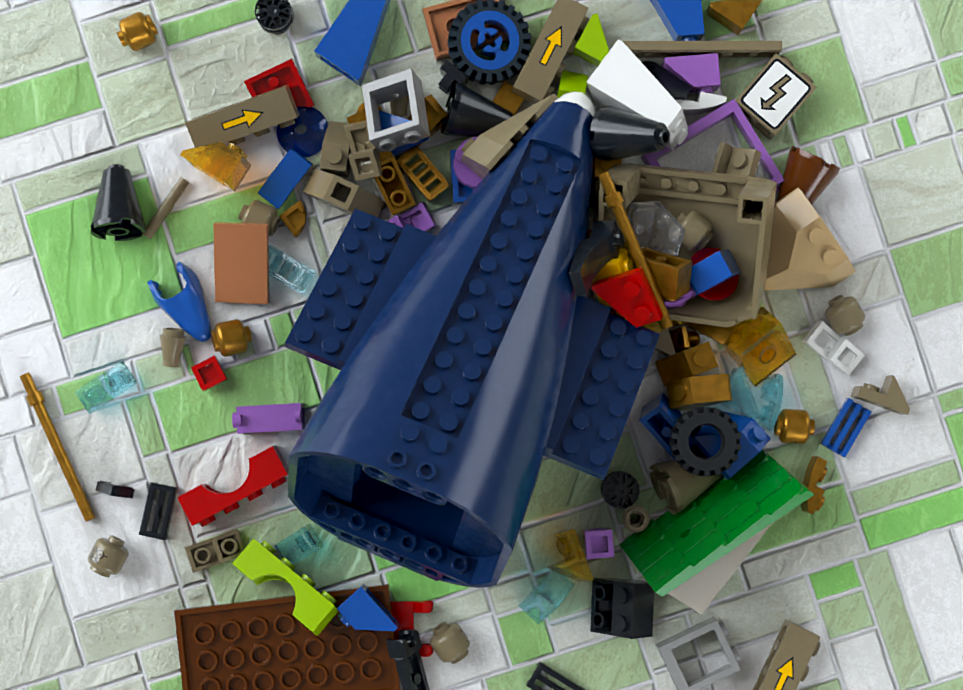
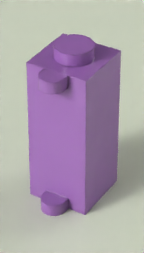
M304 403L236 407V412L232 414L233 428H237V434L304 430Z

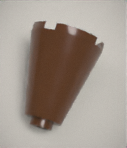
M792 146L789 151L783 174L784 181L781 183L777 202L796 188H799L812 205L838 175L841 168L832 163L828 164L824 159Z

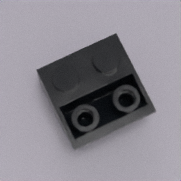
M617 578L592 579L590 632L629 639L653 637L654 590L647 581Z

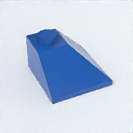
M724 412L731 416L730 418L733 422H736L737 430L741 433V451L739 450L737 454L739 457L736 462L734 461L731 464L732 467L721 472L728 480L753 459L771 438L753 418ZM703 425L691 438L707 458L714 456L721 446L719 432L708 425Z

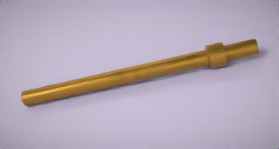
M609 171L602 173L598 177L607 195L604 197L608 207H612L636 267L643 268L661 308L663 317L660 323L663 330L673 326V323L622 202L624 199L621 192L616 190Z
M30 372L21 375L20 379L28 394L26 399L29 406L34 408L85 522L96 518L43 403L45 398L42 392L37 390Z

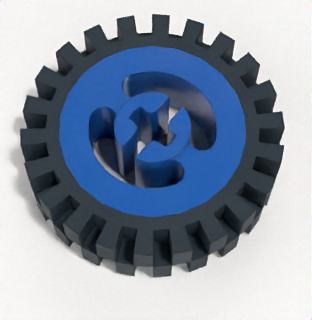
M476 0V3H470L465 9L461 10L452 22L447 40L448 53L453 60V65L467 75L468 80L472 82L477 81L482 85H485V83L495 85L498 82L507 81L522 68L528 58L531 48V33L528 32V23L522 19L523 15L521 12L517 13L514 10L515 7L511 4L510 6L504 4L505 1ZM485 24L499 27L507 37L508 47L505 52L500 49L502 44L501 36L494 41L493 48L487 45L482 49V55L493 56L494 60H484L478 57L470 44L472 33L478 35L476 41L477 48L483 45L485 37L491 39L497 34L498 31L496 29L485 28Z

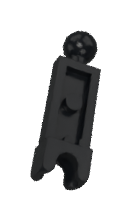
M414 629L400 630L398 632L399 639H387L386 644L390 658L395 659L402 689L430 690L419 651L422 648L419 633Z

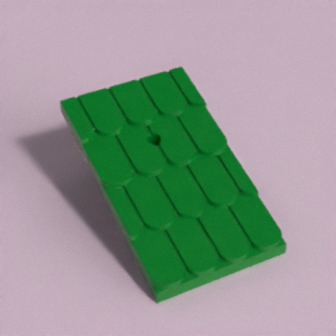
M762 449L731 478L727 480L722 476L684 510L675 515L666 511L656 520L651 519L646 529L633 533L619 545L655 593L662 597L669 594L702 615L771 524L815 494Z

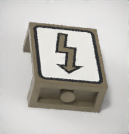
M776 53L735 101L749 123L771 140L817 87L813 85V80L807 74H800L793 68V63L787 57L779 56Z

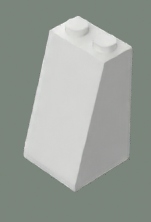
M618 39L587 81L593 99L601 108L612 106L664 123L670 132V141L666 147L673 151L676 145H680L688 134L683 109L632 51Z

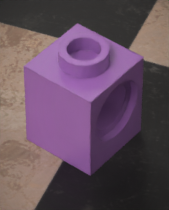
M611 528L583 529L584 553L587 559L614 557Z

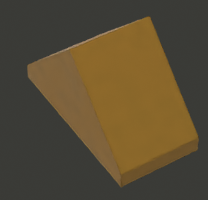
M762 0L711 2L706 11L709 17L736 35H739Z

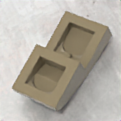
M367 120L344 126L351 149L348 157L355 180L381 176L380 153L369 141Z

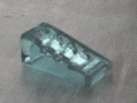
M269 244V260L273 253L277 254L269 267V275L303 294L315 275V271ZM282 259H285V262L283 263L279 272L276 273L275 271L281 263ZM292 264L295 265L290 275L286 279L285 276L289 271L290 267L292 266Z

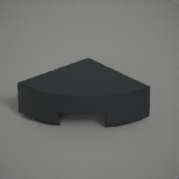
M101 480L97 482L96 491L116 497L133 499L135 489L129 486L114 485L111 482Z

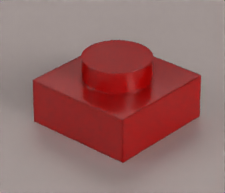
M215 355L191 367L204 392L228 380Z

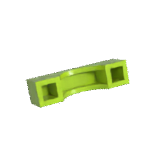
M253 539L232 564L257 586L270 580H280L290 584L294 589L296 597L292 615L318 636L337 614L338 610L333 605L336 600L325 590L321 594L313 588L316 583L307 575L298 576L293 571L296 567L285 557L280 561L273 554L276 550L266 541L260 544Z

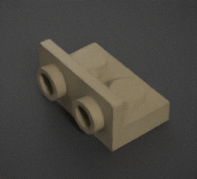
M721 142L715 155L712 172L755 177L761 152L756 149L732 147L728 143Z

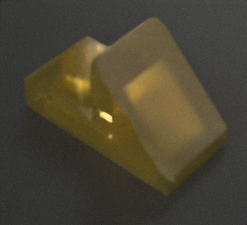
M575 529L556 533V546L559 553L564 556V560L552 564L548 568L578 582L594 580Z

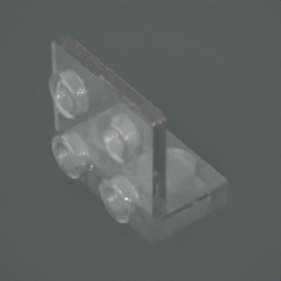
M660 201L631 203L628 219L641 249L647 247L678 257L681 243L685 236V228ZM624 238V246L620 247V249H626L627 254L630 255L631 252Z

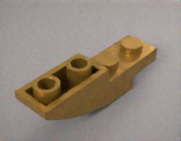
M365 109L347 117L348 123L367 120ZM379 151L382 175L374 178L391 215H394L416 205L391 151Z

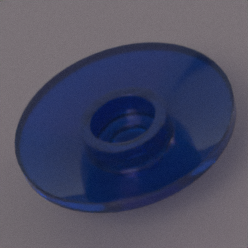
M297 106L300 115L294 119L295 124L285 128H280L278 124L276 130L277 139L287 153L292 148L304 158L316 155L322 150L328 122L319 110L313 107ZM301 125L306 126V132L303 134L297 133V128Z

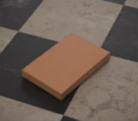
M452 0L422 8L436 61L450 57L447 40L452 22L461 10L465 9L470 3H476V0ZM485 24L484 26L485 28L496 29L498 31L497 34L491 39L485 37L483 45L479 48L476 47L478 35L472 33L470 36V44L473 51L482 49L487 45L493 46L494 41L500 36L502 37V43L508 42L505 33L499 27L492 24Z
M213 223L215 302L268 304L270 302L269 224Z

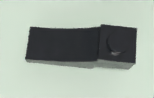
M615 220L594 222L590 237L582 239L576 249L569 271L576 296L587 295L594 278L610 260L618 258L620 247L624 246V236L622 231L618 230Z

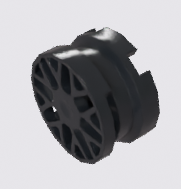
M258 0L255 5L256 19L264 31L277 35L289 30L288 28L294 20V13L288 0Z
M624 471L609 473L601 484V494L604 501L617 509H626L632 506L640 494L636 478Z

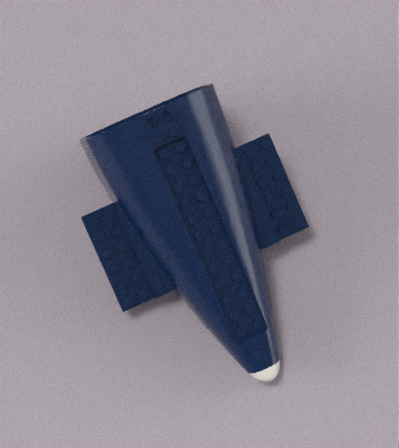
M583 92L566 93L556 99L482 179L437 236L409 224H406L404 228L355 208L285 341L286 348L341 370L323 396L289 455L288 497L305 516L338 537L339 540L435 581L440 580L455 585L476 588L497 585L517 540L537 482L543 455L598 479H605L660 336L657 332L642 326L635 327L628 320L609 313L611 307L584 296H576L569 271L575 251L581 240L586 239L595 157L590 145V141H594V132L590 131V127L596 113L594 105Z

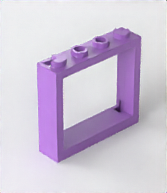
M735 99L689 125L687 137L680 145L677 144L673 149L675 150L731 116L750 148L761 152L759 162L769 179L777 182L776 192L780 190L778 185L784 181V178ZM665 147L662 151L643 154L641 159L645 165L660 166L657 160L672 150Z

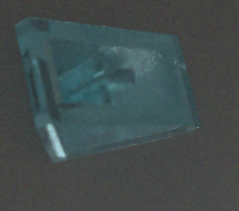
M743 366L734 368L729 376L733 401L719 404L743 416L753 419L760 418Z
M309 523L274 546L281 558L285 557L294 565L324 545Z
M554 566L518 606L539 624L560 606L574 584Z

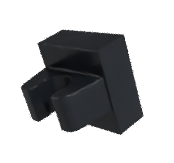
M448 60L440 67L441 75L444 77L438 85L439 89L444 93L448 94L456 83L467 84L468 76Z

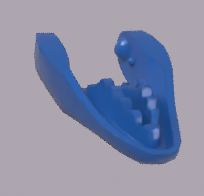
M178 262L176 270L182 274L187 282L182 292L172 298L164 299L162 292L159 290V284L152 279L147 282L156 304L194 339L205 342L211 337V325L200 281L192 269L184 263Z

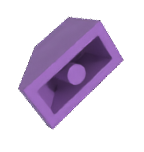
M718 53L666 57L662 62L664 69L692 87L690 93L698 92V95L700 92L714 94V91H717L721 85Z

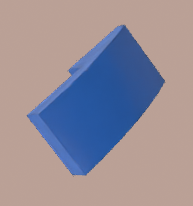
M291 148L265 181L258 194L277 209H280L313 164Z

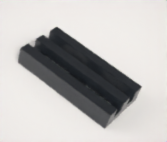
M150 482L139 535L167 540L178 487ZM156 489H158L160 494L152 530L147 531ZM166 492H170L161 533H157Z
M539 661L537 668L526 683V686L532 690H545L535 684L536 679L554 690H565L540 674L541 671H544L573 690H586Z

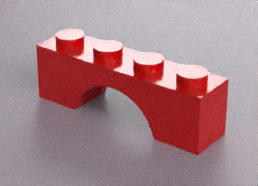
M272 446L249 458L247 479L237 490L224 493L214 490L207 484H201L177 498L191 525L194 526L200 523L201 527H204L216 520L215 514L221 511L228 514L239 508L238 502L248 498L250 502L263 495L262 489L271 485L274 489L286 483L285 477L288 476L289 468L277 446Z

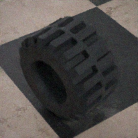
M700 407L685 412L676 420L670 432L669 445L671 446L672 456H674L678 465L689 473L704 477L721 474L724 470L732 467L731 464L734 461L736 462L739 457L737 456L738 451H741V433L737 430L736 422H733L730 418L731 416L717 408ZM701 425L715 428L721 437L719 451L709 458L696 456L689 447L691 432Z

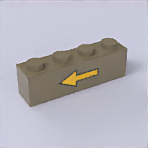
M574 0L556 1L513 86L512 93L532 104H536L552 94L554 87L550 85L554 77L560 78L566 64L562 63L565 55H572L578 42L574 40L577 31L583 33L590 19L585 16L589 9L588 7Z
M285 85L195 117L185 122L196 152L205 151L206 155L221 150L220 145L229 142L233 146L246 141L244 136L253 133L255 137L265 135L270 132L269 128L279 124L280 128H285L295 124L294 119L300 114L289 85Z
M785 619L753 690H796L799 682L804 681L809 672L807 665L811 656L814 657L819 651L820 636Z

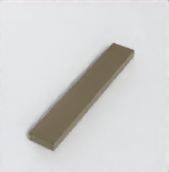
M622 41L637 58H666L718 53V58L773 57L776 53L779 55L782 51V41Z

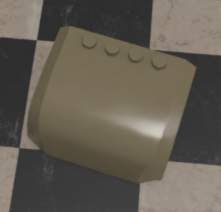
M633 163L614 164L608 171L616 190L621 192L624 199L622 202L641 249L647 247L690 260L699 250L688 251L672 236L675 230L672 224L682 212L687 215L691 211H697L712 224L711 233L714 234L702 249H729L742 272L739 274L738 285L735 291L729 297L719 301H712L700 295L694 298L692 296L686 301V305L667 309L671 320L731 327L741 321L751 318L756 319L767 276L777 182L761 177ZM600 181L598 222L615 220L618 230H621L612 207H608L604 197L607 195ZM624 238V246L620 247V249H626L630 259L631 252Z

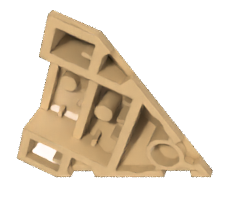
M796 188L775 203L764 291L834 287L856 272L839 243L799 188Z

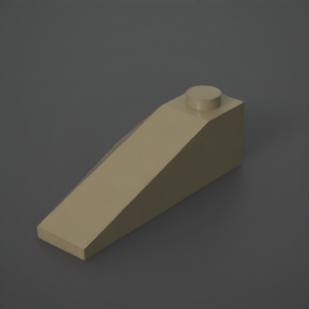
M552 94L480 134L476 140L470 138L461 149L464 152L461 161L483 179L558 96Z

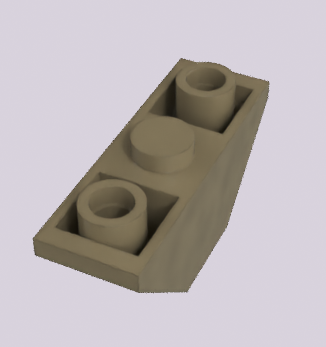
M313 168L302 191L352 215L356 208L378 218L385 204V201L360 186Z

